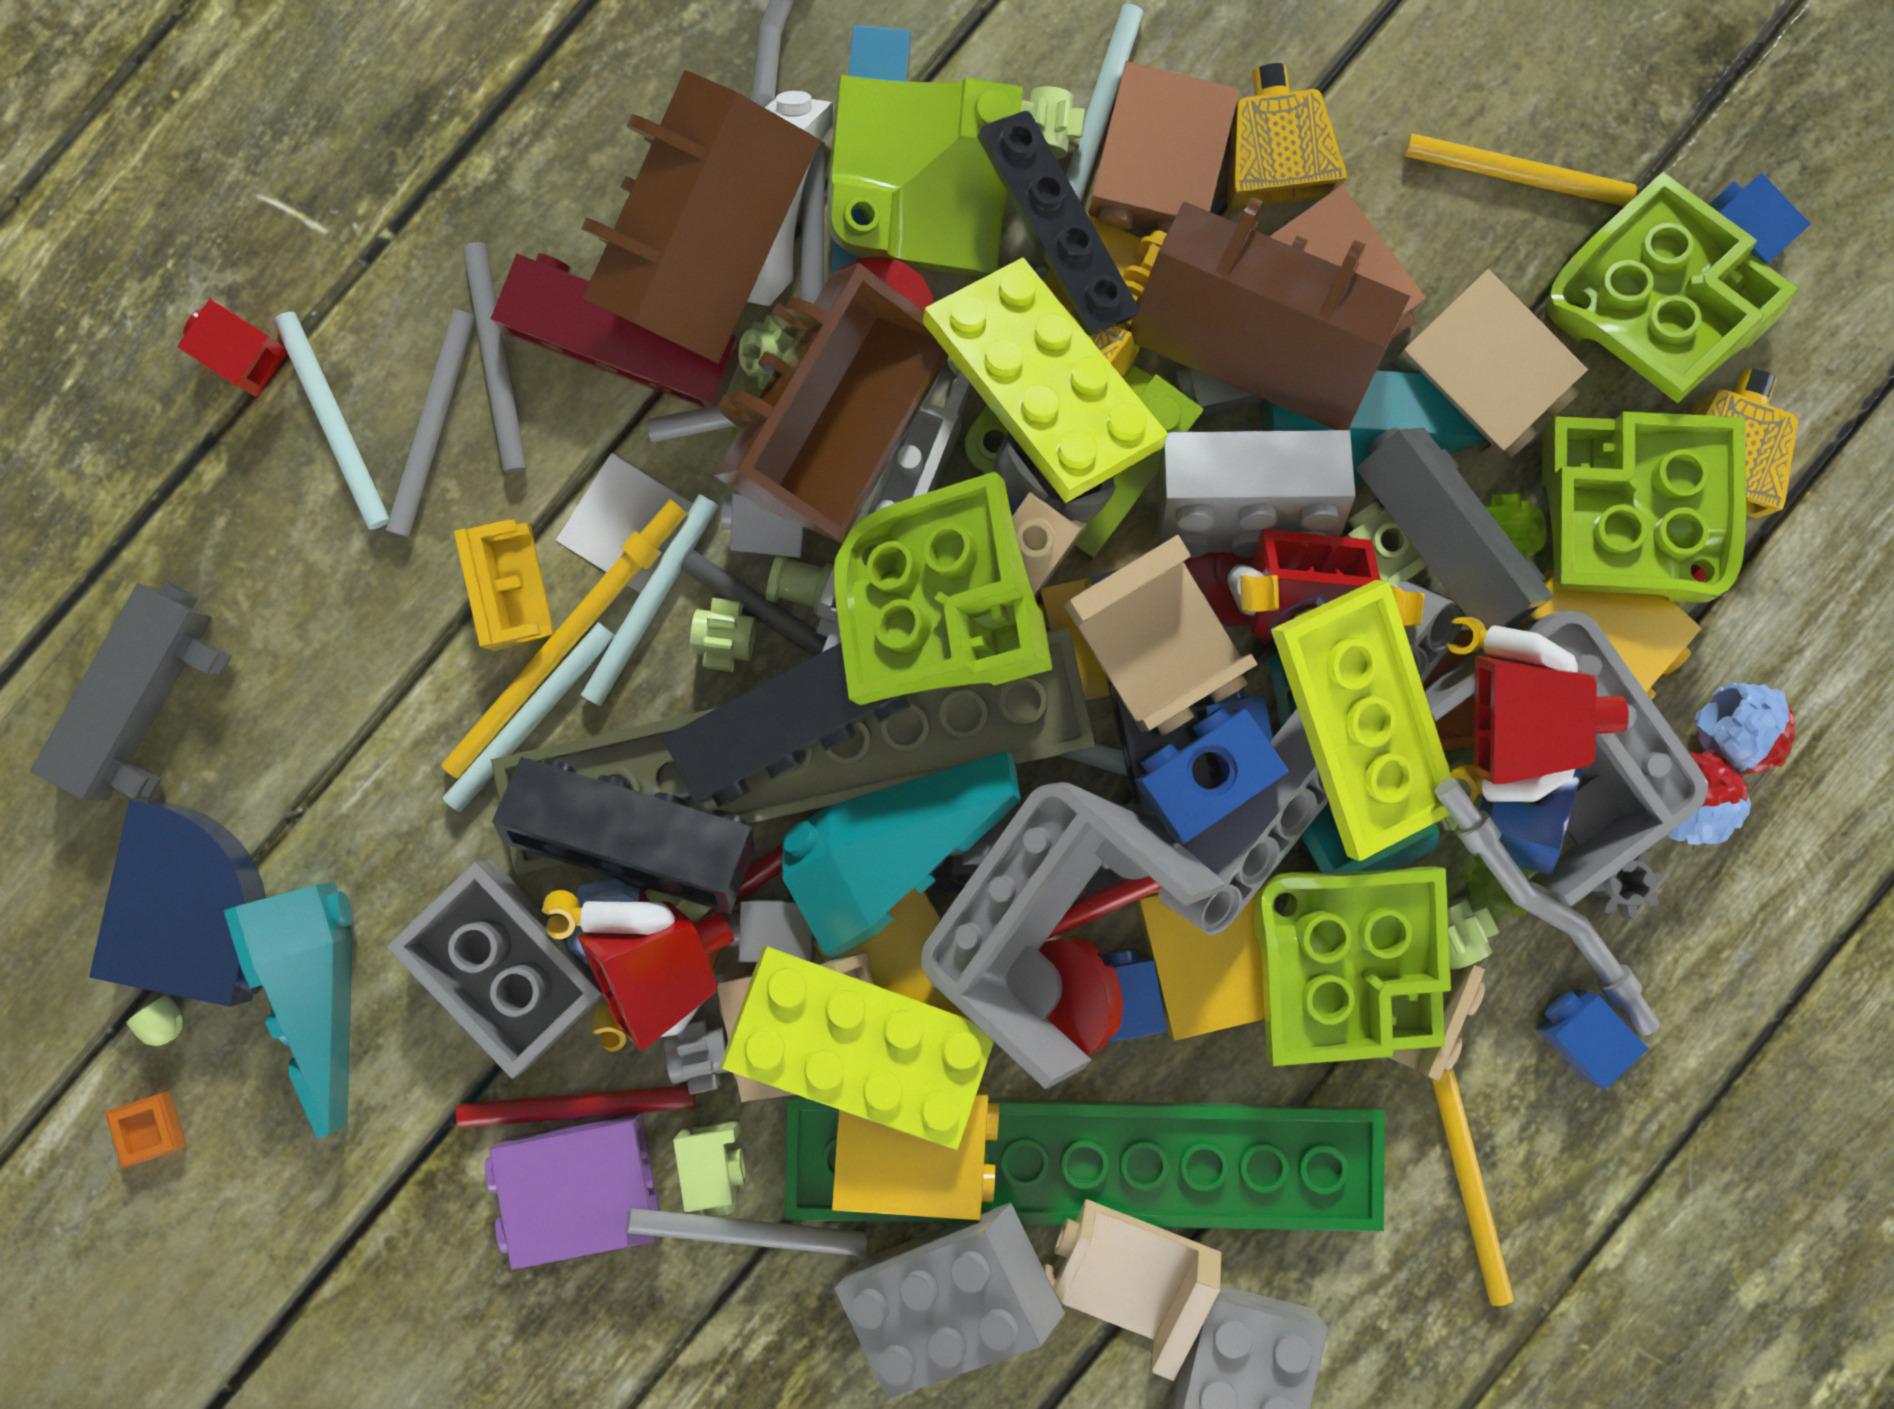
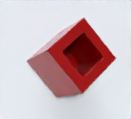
M209 298L203 308L198 309L189 317L184 326V337L177 346L191 357L257 398L288 353L283 345L211 298Z

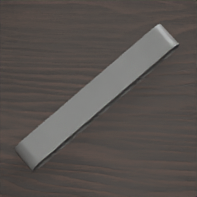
M1404 581L1397 585L1403 591L1425 593L1421 626H1404L1421 682H1423L1449 650L1447 644L1454 643L1461 632L1463 624L1451 623V621L1458 617H1464L1465 614L1454 600L1414 582ZM1298 709L1295 710L1270 742L1289 772L1197 835L1185 848L1226 883L1218 894L1186 906L1166 889L1159 890V898L1163 905L1208 935L1221 933L1236 919L1328 802Z

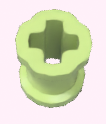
M776 555L768 579L766 601L775 603L779 598L811 606L814 613L817 614L820 599L834 564L826 563L824 567L790 559L789 556Z

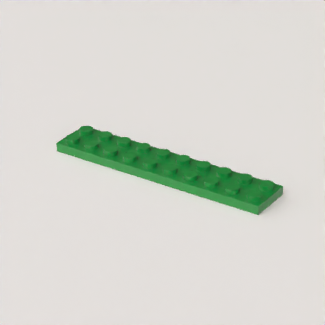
M799 1095L788 1096L784 1220L958 1223L965 1220L832 1210L839 1109ZM988 1099V1103L999 1104V1124L997 1141L985 1140L984 1164L995 1165V1186L993 1202H981V1213L1011 1202L1022 1225H1063L1066 1218L1076 1221L1087 1199L1156 1227L1384 1232L1385 1110L1381 1107Z

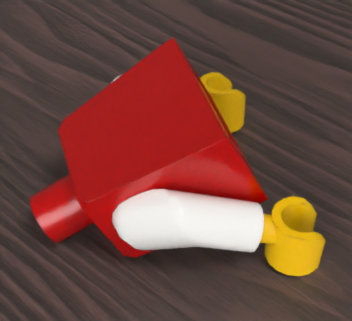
M1263 529L1259 536L1251 567L1246 564L1236 565L1228 574V585L1238 610L1243 614L1249 615L1252 633L1260 638V641L1267 648L1278 651L1271 632L1272 628L1374 580H1381L1372 540ZM1390 583L1403 626H1421L1425 593L1406 592L1397 585Z
M1458 617L1451 621V623L1466 624L1473 632V640L1467 647L1461 644L1448 643L1447 647L1451 652L1469 654L1482 648L1487 655L1475 656L1474 766L1471 764H1461L1450 772L1452 778L1463 779L1468 782L1471 792L1466 794L1472 803L1479 795H1484L1485 799L1489 802L1538 801L1572 779L1577 768L1593 764L1595 760L1596 734L1624 733L1627 730L1629 709L1623 696L1597 697L1595 675L1578 670L1577 661L1570 652L1538 633L1495 625L1486 630L1484 624L1474 617Z
M557 890L546 896L542 912L545 914L558 913L564 915L551 916L548 919L546 931L554 939L567 938L573 933L576 926H581L584 933L577 937L606 1001V1005H601L593 1012L591 1031L594 1034L602 1033L601 1045L610 1052L622 1049L626 1043V1037L641 1052L660 1037L678 1035L683 1032L700 1005L715 993L718 986L707 957L734 941L733 933L727 921L717 910L692 923L670 901H586L583 907L580 908L577 897L572 893Z

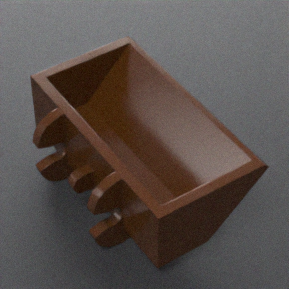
M684 70L660 125L635 114H632L627 127L645 136L644 140L650 143L651 146L636 180L625 176L620 188L629 192V196L614 229L587 217L581 227L583 231L598 237L600 241L607 244L583 299L719 364L820 139L742 94Z
M1254 197L1249 200L1238 224L1183 201L1158 251L1138 304L1139 312L1129 327L1128 331L1132 333L1134 344L1329 428L1349 430L1411 296L1356 273L1359 266L1358 262L1366 247L1365 243L1354 240L1340 267L1304 252L1308 240L1296 236L1292 246L1256 232L1259 225L1257 219L1264 206V202Z
M860 263L832 273L814 304L798 298H790L786 306L778 303L771 314V318L782 331L794 339L782 359L770 352H764L758 365L772 376L759 398L746 392L735 391L732 398L724 394L717 405L718 410L741 429L713 475L761 508L843 544L949 358L946 351L923 324L924 311Z

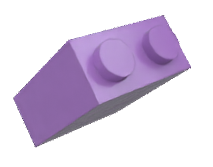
M643 1113L625 1114L504 1138L489 1149L491 1157L486 1158L485 1178L490 1193H497L501 1211V1216L496 1219V1239L501 1253H508L511 1270L655 1242L658 1236L626 1233V1219L629 1208L660 1211Z

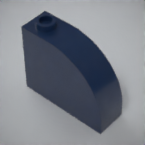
M129 800L89 978L228 1007L252 1001L253 995L260 991L262 985L249 988L241 970L224 914L226 909L266 898L259 871L242 843L219 822L196 810L156 800Z

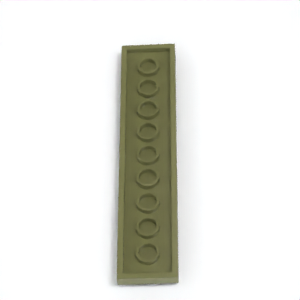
M1066 628L1046 633L1052 670L998 685L978 683L916 692L907 697L911 707L904 712L881 723H878L875 715L870 716L853 725L858 734L854 738L828 751H824L821 743L800 753L804 762L801 766L772 780L767 771L746 782L750 789L749 793L719 808L714 799L709 802L694 803L662 739L665 735L714 709L491 759L500 802L521 757L541 762L543 758H553L570 765L577 774L593 779H598L600 775L613 776L629 784L633 791L653 797L658 792L672 794L684 800L689 805V808L709 814L713 810L728 811L741 817L746 824L834 805L1004 751H1008L1014 756L1016 765L1093 748L1096 745L1070 629ZM509 846L515 875L567 864Z

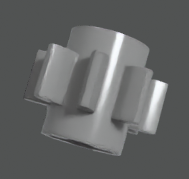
M1648 851L1643 852L1619 870L1624 872L1622 880L1628 884L1625 892L1620 891L1622 883L1616 879L1618 872L1592 890L1600 898L1595 908L1597 912L1609 914L1618 904V911L1622 918L1636 919L1638 913L1636 905L1643 903L1657 905L1659 903L1653 893L1655 882L1663 879L1664 875L1652 872L1645 864L1649 858Z
M707 1016L690 1020L684 1031L677 1035L678 1037L664 1040V1055L671 1082L676 1084L687 1081L689 1094L692 1095L718 1089V1086L721 1085L720 1074L730 1071L719 1067L728 1044L725 1027L710 1030Z

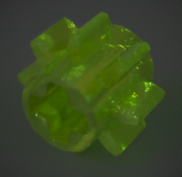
M1520 493L1493 495L1492 507L1485 508L1525 559L1526 555H1535L1536 552L1543 548L1547 535L1546 520L1541 509L1532 507L1531 500L1522 501Z
M1478 853L1474 854V860L1478 867L1474 869L1472 874H1462L1459 877L1461 881L1469 883L1472 895L1467 897L1470 906L1475 908L1486 905L1494 921L1497 923L1502 918L1503 909H1506L1513 917L1524 918L1526 916L1524 909L1514 904L1507 893H1499L1496 890L1490 889L1491 880L1496 877ZM1518 866L1530 882L1528 875L1534 870Z

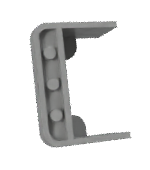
M1559 610L1517 628V630L1538 633L1573 654L1578 664V670L1595 675L1597 697L1623 696L1629 709L1627 730L1624 733L1596 734L1595 760L1590 766L1582 768L1581 773L1586 780L1577 787L1566 829L1567 834L1575 845L1558 857L1552 875L1538 872L1529 879L1535 888L1556 900L1572 906L1698 812L1706 799L1707 782L1703 772L1596 621L1582 612ZM1481 648L1476 652L1465 654L1423 686L1433 720L1437 721L1469 696L1475 699V656H1487L1484 649Z
M1064 782L1040 786L1028 796L924 943L921 953L922 968L928 980L1044 1089L1083 1070L1092 1059L1047 1019L1061 999L1063 986L1057 968L1038 950L1104 862L1117 874L1128 879L1152 877L1184 906L1218 894L1226 884L1150 819Z

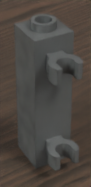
M1394 427L1382 433L1369 445L1368 450L1371 455L1355 469L1467 617L1479 619L1484 624L1486 630H1489L1494 625L1514 629L1554 598L1543 583L1546 581L1544 575L1532 560L1526 561L1458 471L1461 468L1446 449L1441 450L1424 427L1400 430Z
M166 581L161 589L137 583L30 772L81 800H109L115 789L134 799H138L140 795L147 799L152 798L162 778L130 761L186 663L206 674L212 672L217 676H221L232 655L200 639L212 617L194 607L198 597Z

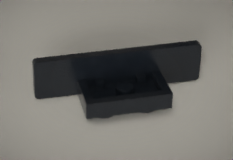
M1022 111L982 125L977 138L1084 332L1088 336H1092L1134 319L1139 312V306L1032 114L1029 111Z

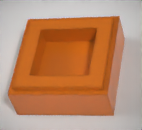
M170 1090L104 1112L121 1169L187 1147Z

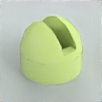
M166 994L136 1013L126 1023L143 1043L160 1046L174 1040L181 1032L183 1015L172 997Z

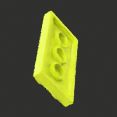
M1024 257L925 308L923 324L1065 503L1164 447L1169 434Z
M1374 580L1272 628L1271 632L1347 857L1362 861L1449 816V812L1434 791L1441 782L1452 777L1390 582Z
M763 946L719 1067L958 1150L994 1041L972 1020L771 947Z

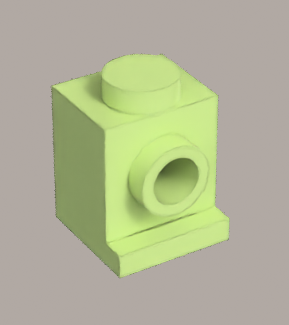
M1377 500L1347 520L1353 531L1344 537L1372 540L1382 581H1389L1392 584L1398 585L1428 566L1388 511L1383 509ZM1385 531L1390 533L1398 545L1397 550L1394 552L1386 550L1381 544V535Z
M740 1120L682 1129L674 1138L684 1213L701 1210L704 1216L721 1217L738 1210L736 1201L739 1193L738 1186L746 1185V1167L742 1149H732V1142H735L742 1132Z

